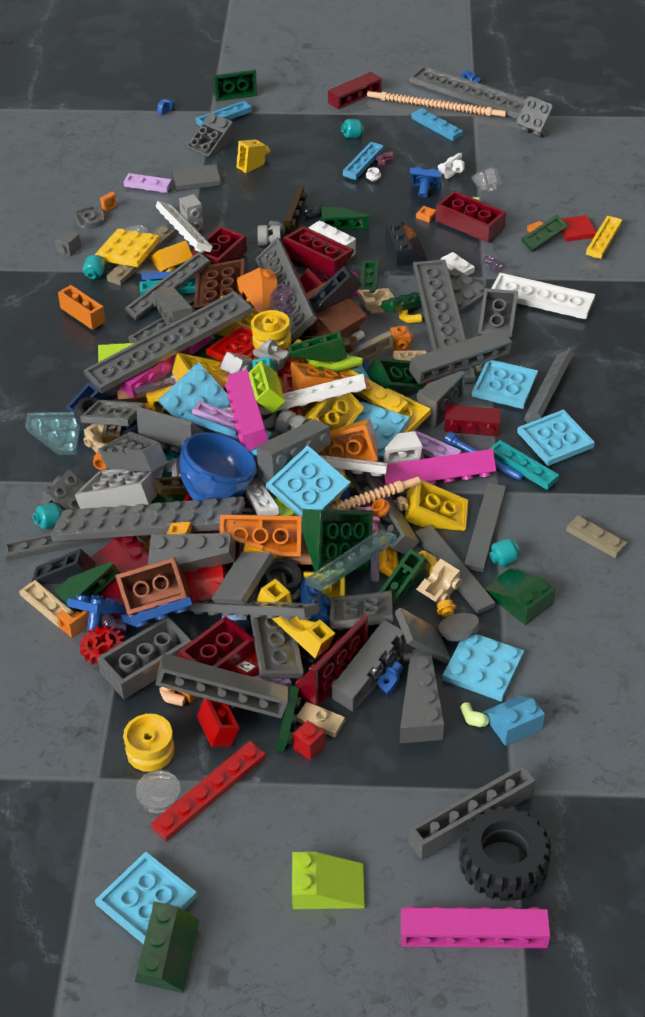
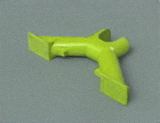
M347 355V358L333 363L306 359L309 364L314 365V369L324 371L325 368H328L336 373L355 366H362L363 358Z

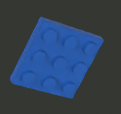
M187 596L186 598L129 615L124 613L121 614L124 623L139 627L148 624V619L160 620L168 617L167 613L169 612L176 614L188 610L187 606L192 605L190 597Z

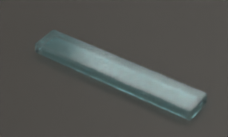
M382 529L378 530L307 577L306 585L319 591H324L396 542V535Z

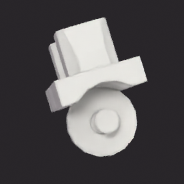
M458 153L448 158L445 163L438 165V169L441 171V174H444L445 179H449L456 173L464 171L465 163L461 159L462 153Z

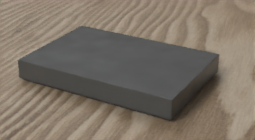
M216 164L172 169L177 191L221 185Z
M98 400L80 418L82 423L130 426L137 419V408H147L145 403Z
M241 552L213 595L212 600L215 603L245 605L274 559L272 553Z
M402 608L395 611L407 644L427 655H432L434 659L444 664L451 660L438 628Z

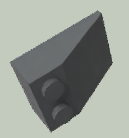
M484 288L478 336L502 329L509 338H512L519 300L518 291Z
M459 371L428 383L423 389L419 390L417 394L418 403L431 408V415L422 423L436 428L445 419L446 405L459 404L463 399L464 371Z

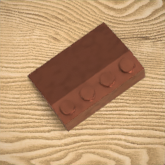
M245 259L211 264L196 275L195 311L220 299V296L224 297L233 291L246 301L247 296L241 294L237 284L238 277L249 273Z
M325 283L313 289L312 291L306 293L308 299H310ZM349 297L319 312H315L318 319L306 330L312 336H323L340 331L342 337H351L368 316Z

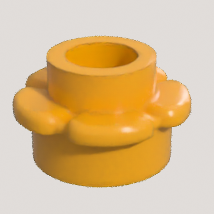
M443 600L437 604V613L443 617L451 616L454 614L456 605L453 604L452 600Z

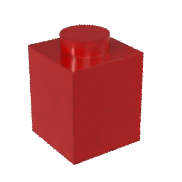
M309 720L293 733L294 749L310 761L325 747V731Z

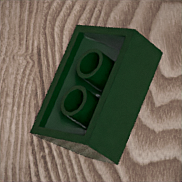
M256 69L214 75L212 86L216 102L257 96Z
M154 901L135 983L180 993L184 992L199 924L197 918L178 906Z

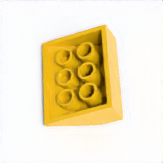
M183 353L176 354L172 374L177 381L199 362L222 388H226L225 383H228L226 375L230 373L221 369L222 362Z

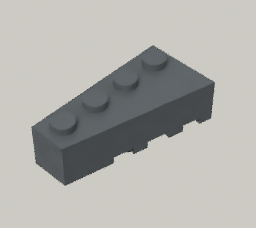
M174 287L154 291L153 304L157 307L167 326L192 313V307Z
M128 432L98 448L108 469L156 472L168 463L159 442L133 432Z
M383 620L340 677L333 682L332 699L353 712L376 688L379 677L386 673L385 669L387 667L391 668L395 661L400 662L403 659L404 635L402 630Z
M432 655L410 657L400 726V743L443 740L444 721Z

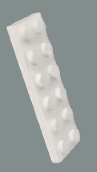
M499 273L492 289L518 291L519 304L583 319L587 318L595 300V294L504 273Z

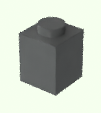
M67 229L55 239L57 252L67 256L73 255L81 247L79 233Z

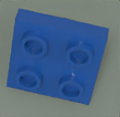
M421 167L410 168L411 184L413 186H420L418 196L428 197L429 188L442 189L441 171L437 169L426 170Z
M307 578L302 579L299 584L301 603L319 604V613L311 615L310 620L313 622L321 620L331 629L330 598L323 594L316 584L311 583Z
M77 595L76 598H68L67 600L68 607L89 611L87 630L90 629L92 631H95V626H98L100 629L102 613H125L126 608L124 604L118 603L117 599L106 598V600H103V596L91 595V598L86 595Z

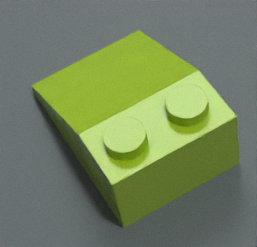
M292 852L293 909L364 908L363 863L319 852Z

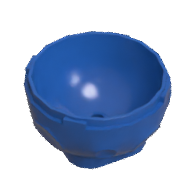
M205 432L194 434L190 438L187 437L183 442L179 459L180 475L193 500L201 501L212 498L220 500L229 497H239L246 491L257 473L253 454L247 451L244 445L230 437Z

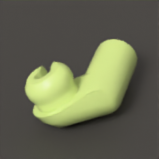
M463 703L460 706L467 724L477 727L488 725L489 717L483 713L473 711L470 703Z

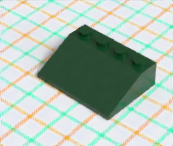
M302 510V532L315 572L370 570L372 510Z

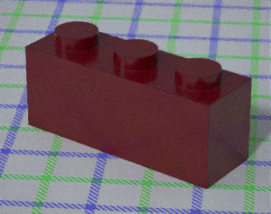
M447 404L444 432L498 437L501 409Z

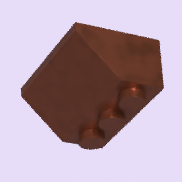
M175 557L115 575L128 615L186 598L191 594L185 574Z

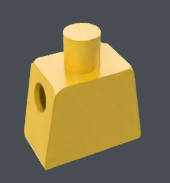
M258 140L239 141L237 168L248 173L264 165L265 155L270 153V148Z

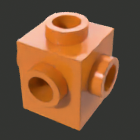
M407 326L390 328V333L393 335V354L394 351H410L413 335L412 332H409Z

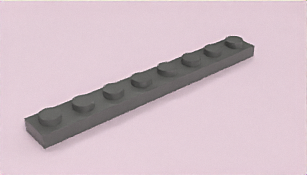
M212 599L192 602V605L187 606L188 610L186 611H194V614L208 612V615L222 613L223 616H229L236 613L238 617L252 614V617L267 615V618L282 616L283 619L298 617V620H307L311 618V615L319 613V604L247 601L245 605L215 603Z

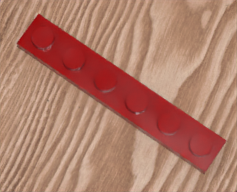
M249 741L152 821L151 828L167 842L265 760L266 754Z

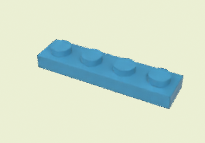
M241 101L211 113L227 120H233L236 117L252 112V107L247 102ZM210 113L195 118L196 124L201 126Z
M421 108L412 113L413 120L452 141L463 136V130Z
M370 142L343 170V176L356 180L384 151V145Z

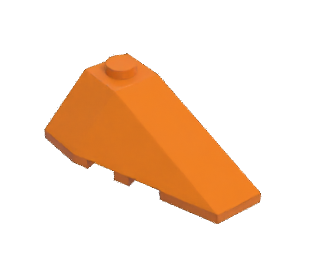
M258 268L237 278L239 291L247 296L246 301L254 306L253 311L256 315L268 310L279 311L275 271Z
M291 362L292 389L294 391L355 376L345 372H341L338 375L328 368L321 371L314 369V365ZM365 379L366 388H368L370 383Z
M371 419L330 431L331 443L318 453V455L377 461V441Z
M220 515V533H231L235 541L271 552L280 557H301L302 516Z

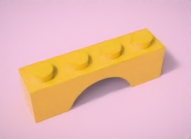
M276 579L261 588L257 601L292 603L290 591ZM282 616L272 618L314 658L330 647L335 632L321 620L312 622L309 620H298V617L283 619Z

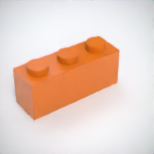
M72 285L58 292L61 309L92 330L105 323L103 306Z

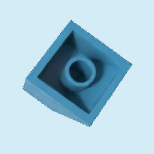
M517 696L483 711V714L489 717V724L505 746L543 728L545 713L536 701L530 697Z

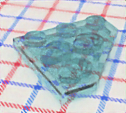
M74 412L27 413L25 426L30 434L58 455H77L81 426L76 422Z

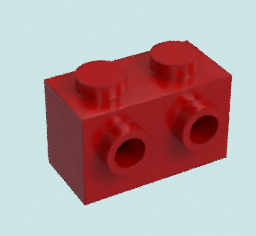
M204 698L197 718L211 747L231 746L237 736L239 726L228 704Z

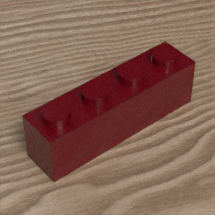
M369 72L328 90V103L339 110L366 98L368 91L380 92L382 91V78Z

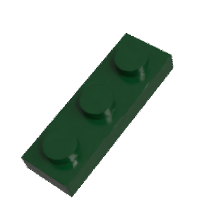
M557 214L525 235L521 241L532 252L564 231L567 225Z
M362 261V286L360 290L369 289L370 293H374L377 290L379 261Z
M417 292L400 295V297L396 298L391 297L388 300L382 301L381 308L392 313L422 306L419 293Z
M291 685L288 692V703L283 713L275 748L277 751L284 752L286 744L290 745L294 732L290 731V728L295 726L297 719L294 709L299 708L301 697L298 696L299 687Z

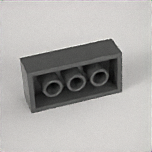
M169 617L163 618L98 657L100 673L123 699H126L156 680L163 653L179 657V650L189 644L191 640Z

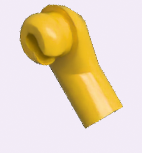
M407 310L399 311V319L408 324L422 322L421 314L409 315Z

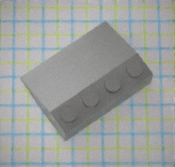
M165 465L156 472L122 469L99 471L75 494L80 509L151 504L158 493L153 485L154 478L162 477Z

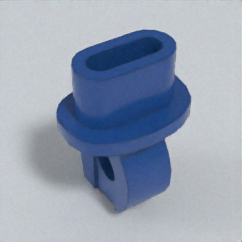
M465 70L460 76L477 83L482 81L481 78L477 77L478 74H473L469 70Z
M162 99L158 103L157 113L165 114L171 111L173 106H175V102L169 99Z
M397 661L394 662L391 668L387 667L385 669L386 673L382 674L378 679L379 688L387 696L398 685L400 681L399 675L404 670Z

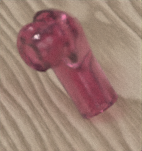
M393 151L377 156L376 161L378 165L382 166L386 163V160L394 159Z

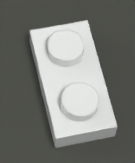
M454 252L441 258V260H446L447 268L450 270L455 268L467 276L475 271L473 265Z

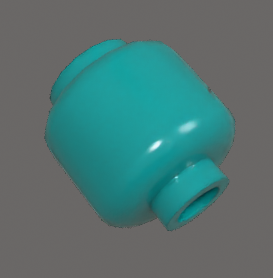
M347 119L341 126V132L346 138L357 139L364 131V126L358 119Z
M98 255L88 256L82 268L84 275L89 279L101 278L105 269V262Z
M55 503L37 506L35 513H33L34 523L38 524L41 529L54 528L58 518L61 516V507Z
M504 538L493 543L491 546L492 552L489 553L494 564L497 563L499 566L505 567L518 560L520 549L515 540L511 541L509 538Z

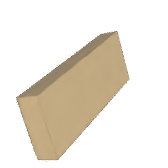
M36 580L19 591L20 596L57 627H59L56 615L58 612L64 610L70 616L74 614L69 607Z

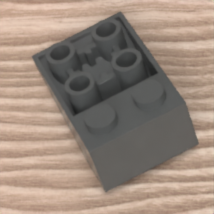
M210 112L186 147L209 158L229 145L237 135L238 130L232 121Z

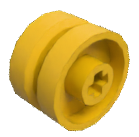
M268 310L260 312L251 320L252 340L255 349H258L264 341L267 342L269 339L276 340L277 346L284 350L291 344L290 319L285 313Z
M157 714L140 715L131 720L125 727L123 738L129 763L134 768L153 772L164 768L170 763L174 757L175 746L171 725L164 717Z

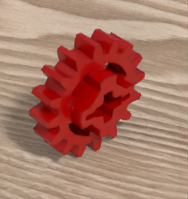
M106 625L102 629L95 626V631L89 629L88 635H82L83 641L79 642L80 653L84 657L85 662L90 660V665H94L96 662L98 663V657L125 642L124 636H121L120 630L115 632L113 626L110 629H107Z

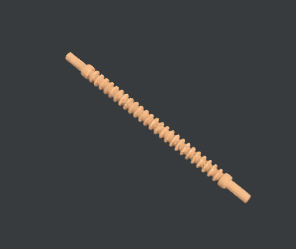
M368 91L367 97L379 98L382 101L388 100L389 102L391 100L396 103L399 101V103L403 102L404 104L407 102V104H419V106L423 105V107L427 105V107L431 106L433 108L434 106L443 110L446 108L451 111L454 109V111L458 110L460 112L462 110V112L466 111V113L470 112L471 114L474 112V114L478 113V115L482 113V115L486 114V116L506 117V111L495 110L492 107L485 108L484 106L481 108V106L477 107L476 105L474 107L469 104L466 106L465 103L463 105L457 102L455 104L454 102L450 103L449 101L446 103V101L442 102V100L434 101V99L430 100V98L426 100V98L422 99V97L419 99L418 97L414 98V96L410 97V95L407 97L406 95L403 96L401 94L399 96V94L395 95L394 93L391 95V93L387 94V92Z
M415 477L403 482L396 481L393 484H389V486L385 485L384 488L379 487V490L374 489V492L370 490L369 493L365 492L364 495L362 493L359 494V497L355 495L354 498L350 497L349 500L344 499V502L340 500L339 503L330 504L326 509H351V507L355 508L356 505L360 507L361 504L365 505L366 502H375L376 499L385 498V496L389 497L390 494L395 495V492L401 493L406 488L420 484V479Z

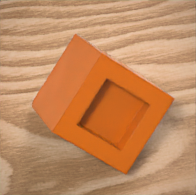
M61 610L56 614L59 627L71 638L87 628L88 611H82L81 613L77 611L70 616L64 610Z

